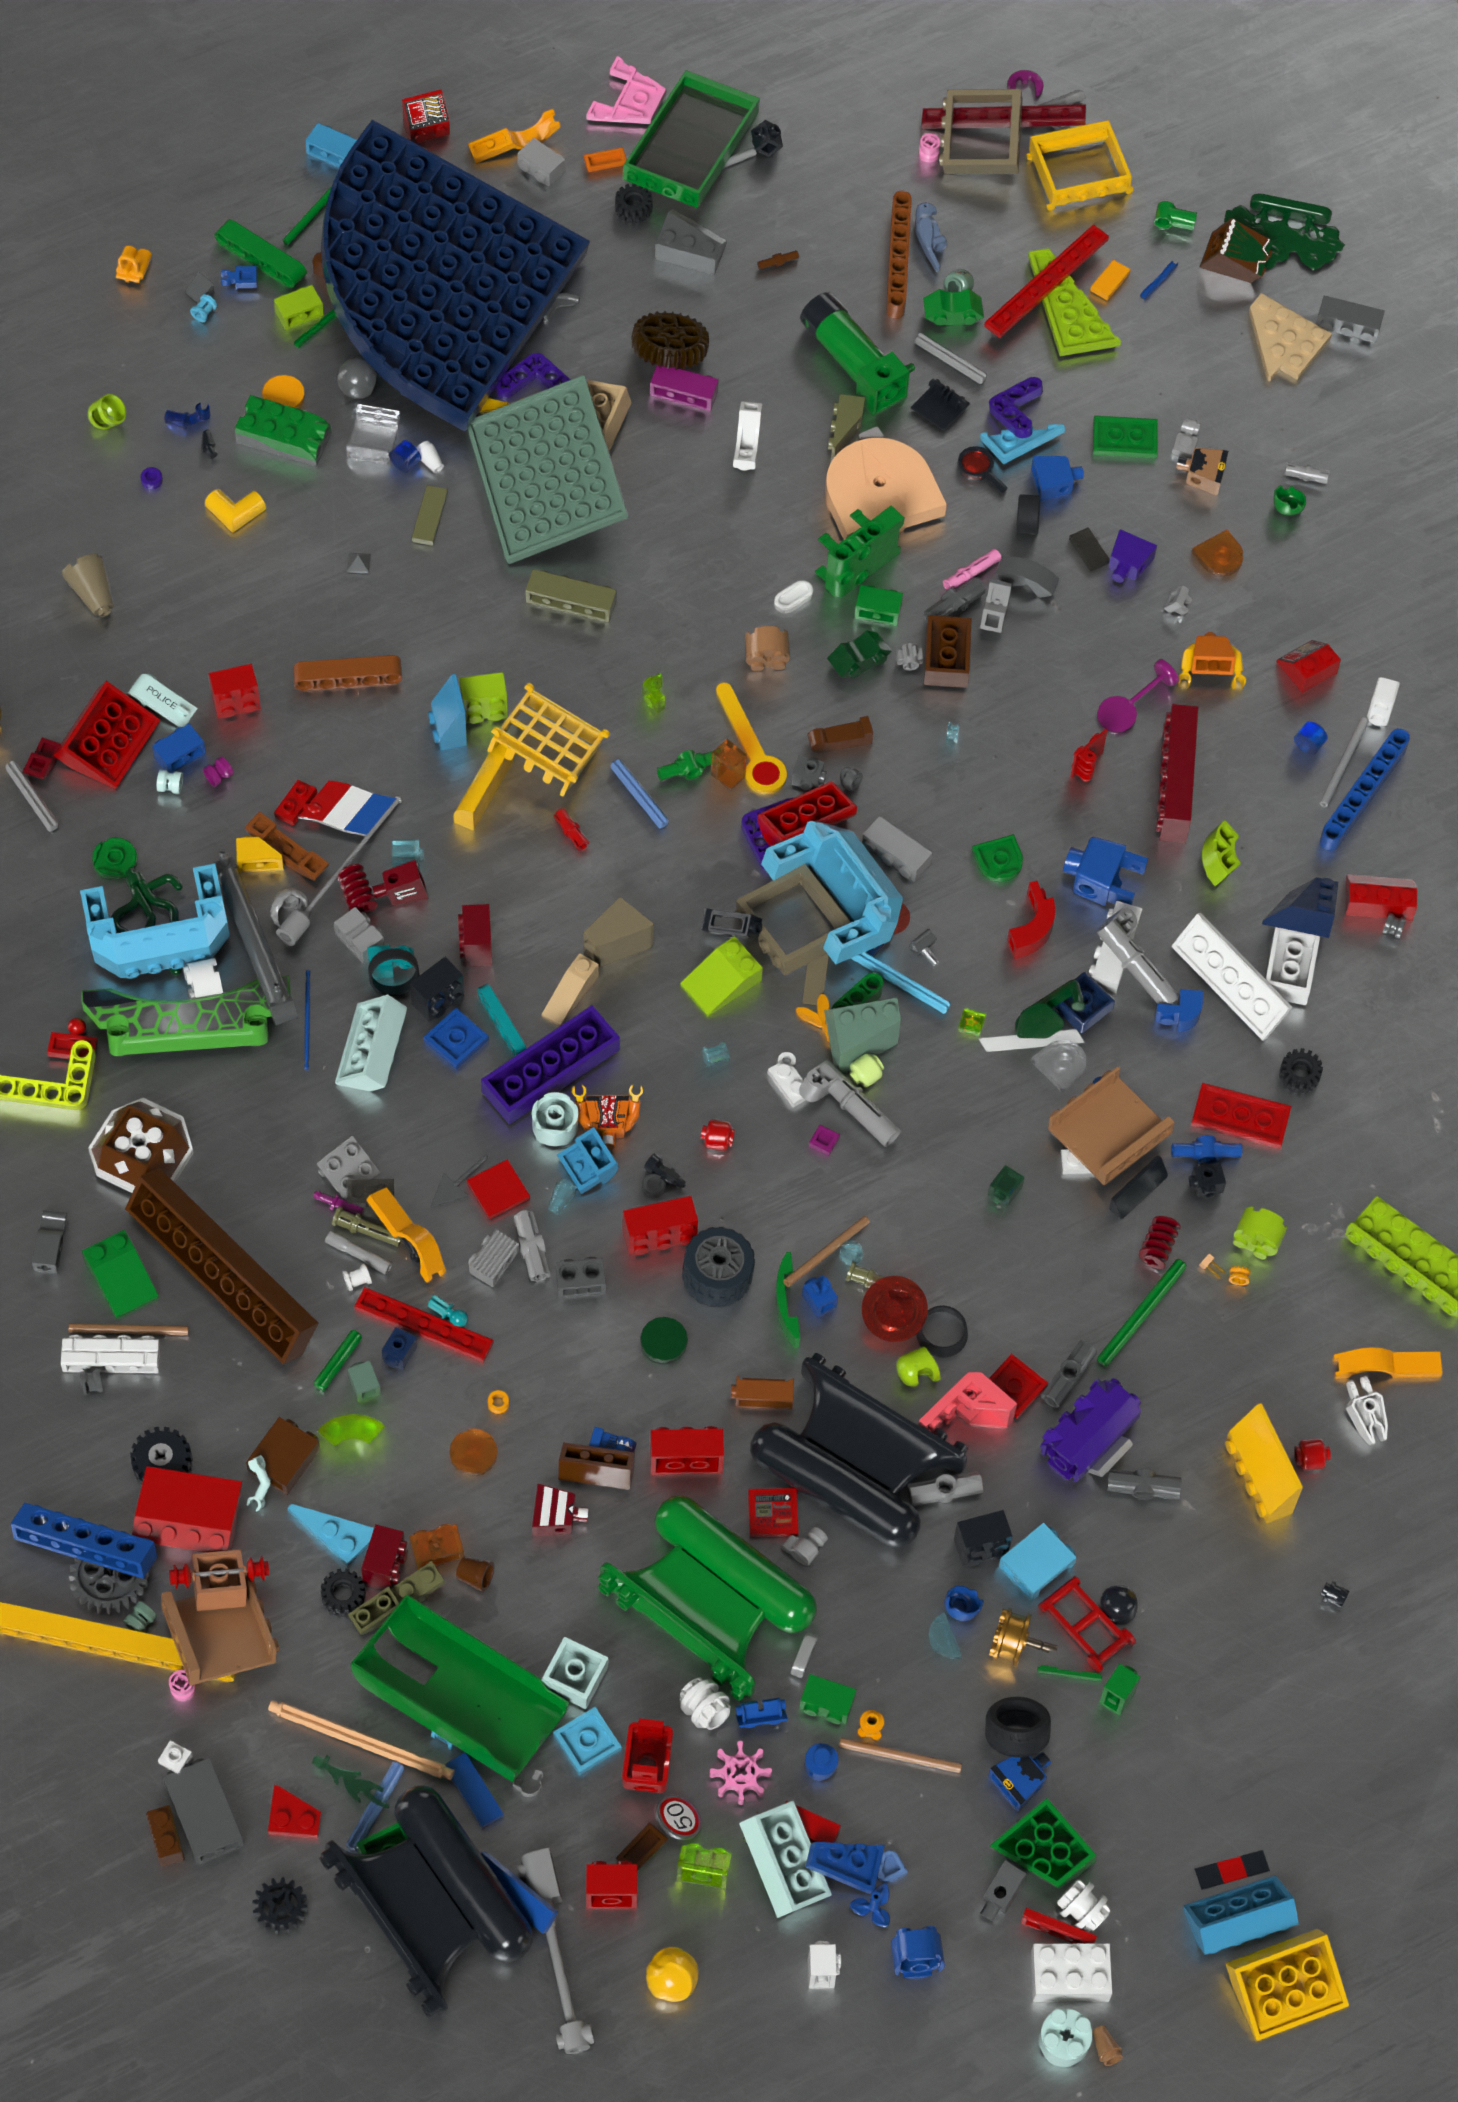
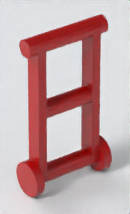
M1074 1576L1039 1603L1038 1607L1042 1612L1047 1610L1089 1655L1086 1657L1088 1664L1095 1672L1099 1673L1103 1670L1102 1664L1126 1644L1132 1647L1136 1644V1640L1128 1629L1123 1628L1119 1630L1079 1586L1081 1584L1080 1580ZM1072 1590L1091 1610L1073 1626L1053 1606ZM1098 1618L1117 1638L1116 1641L1099 1654L1079 1634Z

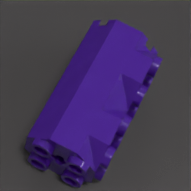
M1112 1378L1110 1381L1096 1379L1089 1388L1090 1392L1086 1396L1081 1395L1074 1403L1076 1408L1071 1414L1068 1411L1064 1412L1058 1420L1059 1424L1054 1429L1050 1427L1043 1435L1044 1441L1040 1445V1448H1042L1041 1453L1043 1456L1048 1454L1050 1457L1047 1461L1048 1464L1064 1479L1069 1480L1071 1477H1074L1073 1482L1077 1483L1139 1419L1141 1414L1139 1407L1141 1404L1140 1399L1135 1394H1129L1123 1389L1122 1384L1117 1379Z

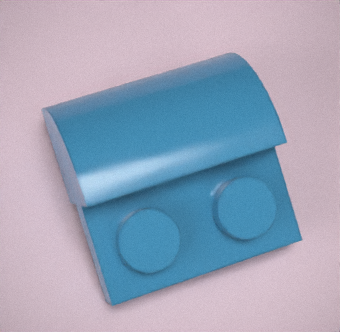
M594 1127L574 1139L576 1143L557 1154L581 1194L600 1182L602 1184L608 1182L617 1173L619 1168Z

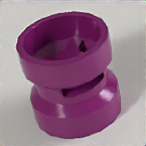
M223 756L217 758L213 766L207 765L203 768L206 779L214 787L221 784L222 779L229 778L234 774L231 765Z

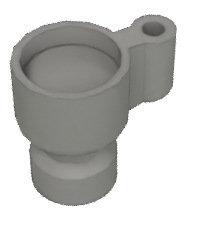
M813 1527L808 1533V1538H797L791 1535L783 1543L781 1549L791 1554L801 1565L809 1566L819 1554L818 1547H822L828 1540V1537L821 1529Z

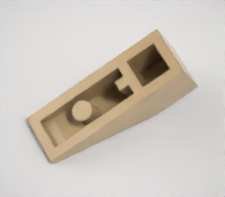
M579 953L566 970L542 1012V1017L559 1027L563 1025L599 977V964Z

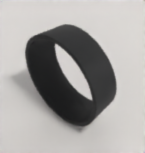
M945 1305L932 1307L924 1313L917 1325V1341L921 1347H926L932 1356L940 1358L954 1356L967 1343L968 1330L965 1318L953 1307ZM933 1313H950L962 1322L965 1328L964 1334L954 1345L947 1347L934 1345L923 1334V1320Z

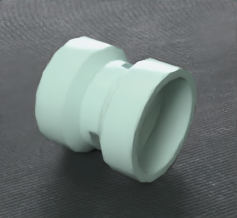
M160 769L157 777V791L165 792L168 790L173 794H180L183 786V772L175 771L174 773H169L167 770Z

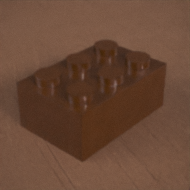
M928 615L924 685L968 687L972 618Z

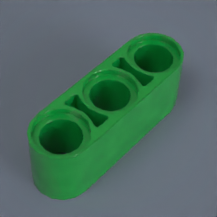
M877 973L867 974L838 999L831 1009L879 1000L882 995L883 978ZM871 985H872V986H875V987H877V988H876V989H871V988H869L868 986H871ZM852 1000H860L861 1002L854 1003Z

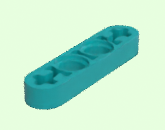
M485 984L478 987L477 993L482 1004L515 1057L527 1049L525 1043L490 985Z

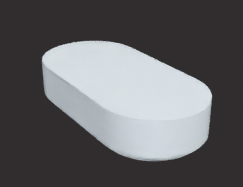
M804 580L790 585L775 596V609L782 614H788L796 610L812 598V585Z

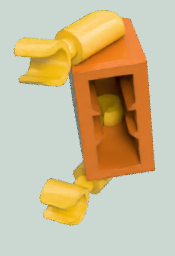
M1208 632L1204 636H1197L1196 643L1190 644L1184 650L1181 670L1183 672L1179 675V687L1180 681L1183 679L1188 681L1187 688L1190 687L1191 676L1189 671H1191L1192 674L1233 675L1235 673L1231 687L1235 689L1236 681H1239L1243 689L1246 678L1241 674L1243 672L1242 654L1236 647L1230 644L1227 637L1216 636L1215 633Z

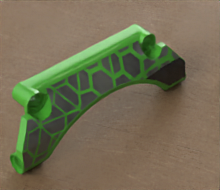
M289 975L282 976L289 996H291ZM258 979L223 994L191 1000L145 999L127 995L112 988L82 990L83 1011L100 1029H107L109 1052L113 1056L251 1045L261 1046L269 1041L267 1017H272Z

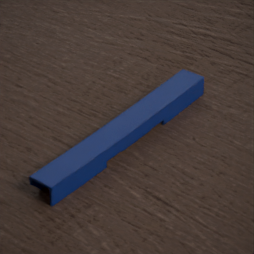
M1171 261L1163 272L1142 291L1140 296L1146 299L1178 266V263L1175 264Z

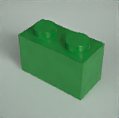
M860 585L854 618L897 626L902 607L903 593L896 590H885L874 586Z
M1119 1664L1105 1684L1099 1703L1120 1716L1136 1692L1141 1678L1137 1671L1130 1666Z
M809 1674L800 1700L799 1709H802L805 1714L810 1716L820 1715L826 1717L829 1722L834 1724H846L857 1689Z

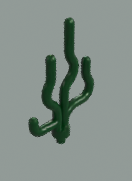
M133 868L125 872L128 876L126 883L132 892V899L129 903L115 910L111 915V918L113 917L117 933L129 931L119 924V920L122 916L132 912L138 905H140L147 918L144 928L155 926L156 916L148 901L154 906L165 908L169 911V923L179 921V911L173 902L158 898L152 892V890L166 883H171L176 891H181L183 885L175 875H161L147 883L141 872H135ZM170 968L174 976H178L181 972L180 969Z

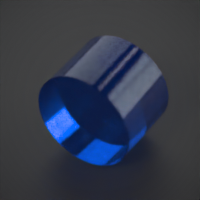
M403 440L389 452L392 463L404 473H408L421 461L419 451L407 440Z
M1311 721L1306 722L1294 736V742L1297 747L1310 755L1316 754L1328 739L1326 731L1320 725Z

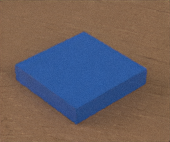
M457 1008L424 1036V1042L455 1069L459 1068L489 1040V1036Z

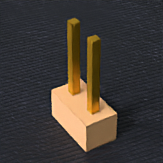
M1209 1253L1199 1266L1203 1269L1207 1267L1220 1279L1221 1276L1208 1265L1212 1263L1221 1272L1225 1273V1271L1213 1261L1214 1257Z

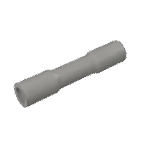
M333 1230L328 1233L325 1239V1243L358 1258L385 1275L392 1268L393 1262L376 1253H371Z

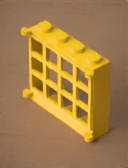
M527 683L524 689L528 690L503 725L500 728L494 727L491 731L495 735L487 751L491 753L498 743L507 747L504 755L507 760H512L516 753L526 759L524 764L525 771L531 772L536 765L546 771L543 776L545 783L549 784L554 777L563 781L564 786L559 795L564 797L571 785L576 783L579 774L600 747L603 738H608L610 732L607 729L600 731L598 728L593 727L560 705L534 691V686L531 683ZM526 705L530 706L531 708L535 709V710L538 711V712H537V713L534 712V711L531 710L530 708L526 707ZM522 711L534 717L528 726L516 720ZM543 714L544 716L548 717L556 723L554 724L553 722L549 721L541 715ZM538 720L552 728L546 737L532 729ZM512 724L524 730L518 739L506 733ZM561 725L562 727L566 728L574 734L572 735L571 733L567 732L559 726ZM556 731L570 739L564 748L550 740ZM528 733L542 741L536 750L522 742ZM578 736L581 737L582 739H584L585 741L589 742V743L592 744V745L590 746L589 744L585 743L584 741L580 740V739L577 738V737H578ZM574 742L588 750L582 759L568 751ZM546 744L560 752L554 761L540 753ZM564 755L578 763L573 772L558 764Z

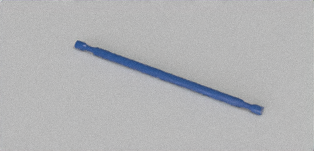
M306 970L305 1070L309 1069L310 970Z

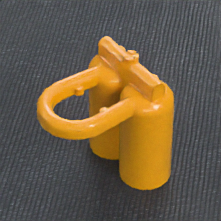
M125 246L122 255L118 258L116 278L123 279L125 282L133 281L140 283L146 274L152 253L147 249L137 250L133 246Z

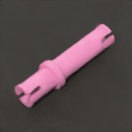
M992 549L968 566L957 569L954 575L943 580L944 588L946 590L950 588L956 589L993 564L1001 561L1000 553L998 550Z

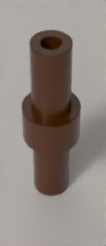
M797 250L785 254H774L772 258L758 261L757 265L759 270L771 266H782L785 262L798 259L799 254Z

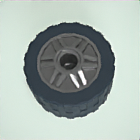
M711 1227L698 1232L690 1240V1243L687 1244L684 1254L682 1279L684 1280L685 1288L688 1289L689 1294L695 1297L697 1301L709 1306L721 1307L731 1305L737 1300L739 1301L748 1292L752 1282L755 1266L754 1250L751 1248L749 1241L741 1233H737L733 1229Z

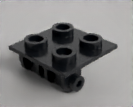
M931 379L928 384L930 388L911 406V409L944 431L970 403L965 400L964 396H959L955 393V390H950L949 386H944L940 383L939 379Z

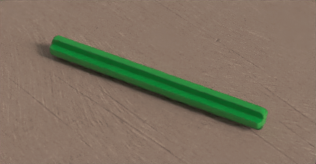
M1181 1259L1174 1261L1098 1355L1097 1362L1104 1367L1110 1364L1184 1272L1187 1266L1185 1262Z

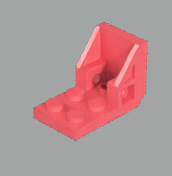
M968 1372L919 1420L918 1426L924 1427L933 1433L936 1428H940L944 1423L947 1425L951 1423L956 1415H958L968 1425L1007 1428L1014 1420L1017 1403L982 1372Z

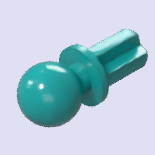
M433 1295L429 1300L428 1307L440 1314L442 1319L445 1320L449 1317L450 1323L459 1327H464L467 1324V1313L461 1309L454 1310L453 1303L449 1304L437 1295Z

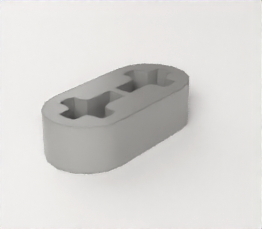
M806 1632L794 1661L791 1675L801 1679L804 1677L818 1640L817 1635Z

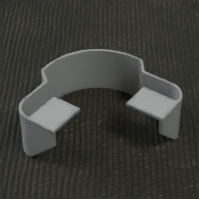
M535 1770L532 1776L533 1779L538 1780L540 1774L542 1775L539 1781L540 1788L536 1792H523L522 1788L519 1787L522 1785L523 1780L519 1778L515 1779L513 1787L520 1790L523 1796H536L542 1789L543 1772Z

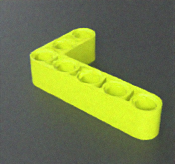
M84 1040L77 1041L72 1046L66 1084L0 1075V1100L69 1110L83 1109L88 1102L96 1057L93 1047ZM81 1049H89L86 1057H78ZM78 1071H85L83 1079H74ZM12 1084V1090L9 1093H2L4 1085ZM34 1087L35 1093L32 1096H25L26 1089ZM52 1090H57L58 1096L52 1100L48 1099V1093ZM73 1094H81V1099L78 1102H70Z

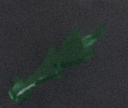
M318 1755L313 1758L312 1764L321 1770H326L332 1776L336 1785L339 1784L338 1779L340 1777L343 1778L347 1792L356 1802L361 1803V1799L358 1796V1793L361 1792L374 1804L389 1809L388 1803L378 1800L370 1792L371 1790L383 1792L384 1790L381 1786L367 1780L355 1779L361 1776L360 1771H347L327 1764L330 1759L328 1755L324 1759Z

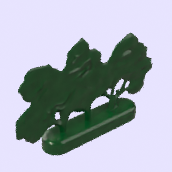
M1257 193L1252 195L1250 207L1252 210L1260 212L1259 214H1251L1242 205L1234 207L1233 210H1226L1224 223L1233 218L1273 241L1271 246L1272 254L1265 264L1267 269L1274 267L1278 261L1283 262L1287 260L1291 252H1296L1303 264L1312 270H1316L1322 267L1324 263L1334 260L1336 252L1342 251L1345 246L1339 240L1340 232L1336 227L1327 226L1320 230L1314 225H1326L1331 221L1332 211L1324 206ZM1267 214L1283 217V220L1269 221ZM1257 218H1261L1259 223L1255 222ZM1288 219L1304 221L1305 226L1299 229L1291 228L1288 225ZM1309 228H1311V231H1315L1317 238H1311ZM1306 229V233H1301V231ZM1319 231L1323 232V237L1319 235Z

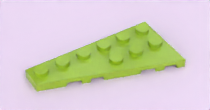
M1049 248L1029 251L1028 258L1034 277L1056 258ZM1068 276L1042 300L1059 356L1121 346V340L1111 332V327L1108 323H1104L1100 318L1097 309L1083 291L1076 287L1071 276Z

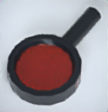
M973 446L964 449L960 453L957 465L958 471L963 477L973 481L987 479L1002 494L1007 490L1008 487L992 473L994 459L988 450L983 447Z

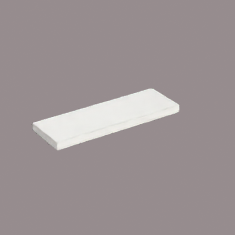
M1201 913L1195 915L1171 946L1262 1041L1270 1036L1293 1008Z

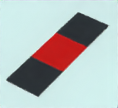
M1263 1850L1195 1868L1201 1890L1270 1871Z

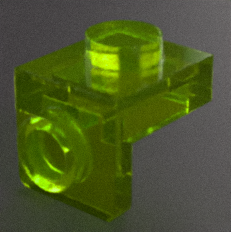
M660 673L648 677L642 683L644 700L657 713L665 709V696L659 690L663 683V676Z

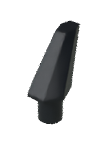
M207 429L202 434L201 452L207 453L213 459L218 454L214 449L216 444L211 432Z

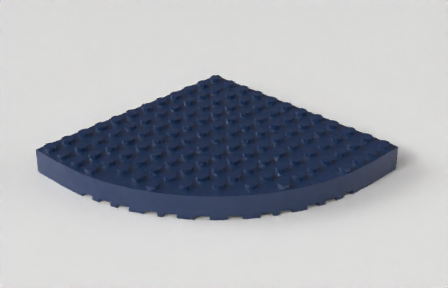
M371 120L343 160L333 181L323 220L321 255L328 295L337 318L363 358L384 380L397 389L401 395L466 432L585 258L590 241L380 123Z

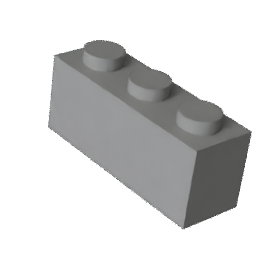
M881 816L863 833L862 844L867 851L880 857L886 865L897 869L905 878H910L915 882L931 865L933 854L931 851Z

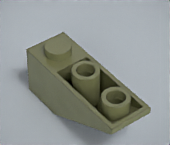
M840 394L839 402H834L833 415L837 416L836 420L832 419L830 431L834 433V437H829L828 450H832L831 459L847 445L861 428L865 397Z

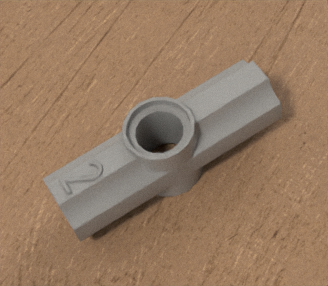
M520 1211L513 1216L519 1237L518 1243L522 1259H525L530 1280L536 1282L544 1281L550 1277V1271L545 1257L546 1250L542 1234L538 1231L533 1211Z
M979 1471L955 1476L943 1474L934 1480L908 1484V1495L912 1506L937 1501L948 1503L954 1498L983 1493L982 1479ZM948 1486L951 1491L944 1492L939 1487Z

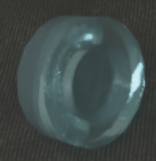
M852 1240L843 1243L840 1247L841 1260L848 1265H851L852 1261L856 1262V1264L859 1263L863 1258L861 1244Z

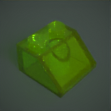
M696 1843L682 1845L677 1865L676 1881L726 1890L732 1853H727V1850L717 1847L712 1850L704 1849Z

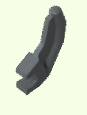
M560 293L544 316V319H548L559 307L575 306L576 303L580 302V297L571 293Z

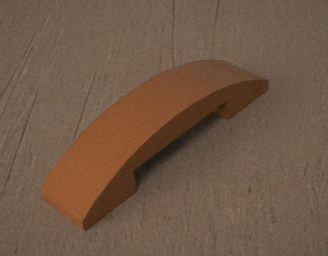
M260 811L245 826L246 831L251 836L260 837L282 855L285 865L315 881L329 866V863L315 852L311 851L309 853L278 830L277 824Z

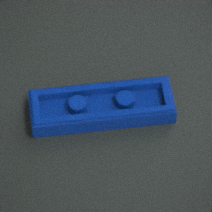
M466 1753L446 1763V1767L454 1770L451 1780L482 1829L504 1816Z

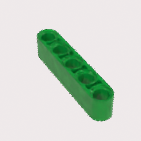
M231 219L227 220L214 233V237L220 245L289 288H294L307 274V270L302 263Z

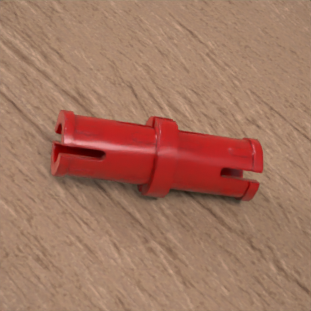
M565 808L558 810L553 817L562 827L563 834L571 839L578 851L585 849L590 842L581 832L580 825L572 820Z

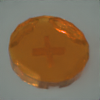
M468 1429L455 1436L451 1442L449 1454L451 1463L457 1471L468 1476H478L491 1470L496 1463L498 1450L490 1434L480 1429Z

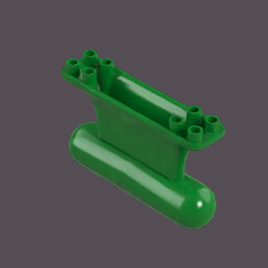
M683 1495L671 1496L660 1505L654 1522L656 1530L661 1537L670 1543L673 1548L652 1565L639 1570H621L605 1562L600 1567L598 1580L601 1583L597 1587L605 1596H609L612 1591L617 1594L619 1599L616 1603L624 1611H628L632 1606L639 1613H643L709 1665V1668L713 1671L710 1677L717 1685L722 1686L725 1681L733 1687L729 1691L736 1700L741 1701L744 1696L751 1697L755 1691V1680L746 1669L745 1658L749 1643L758 1626L765 1618L779 1630L788 1634L802 1632L811 1625L816 1616V1600L808 1589L694 1500Z

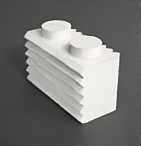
M1383 677L1378 678L1367 714L1369 722L1377 726L1388 725L1399 682Z

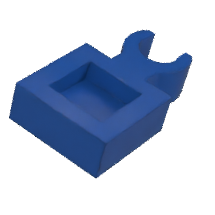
M235 266V272L221 270V277H228L221 279L222 286L235 284L236 289L257 288L256 266Z

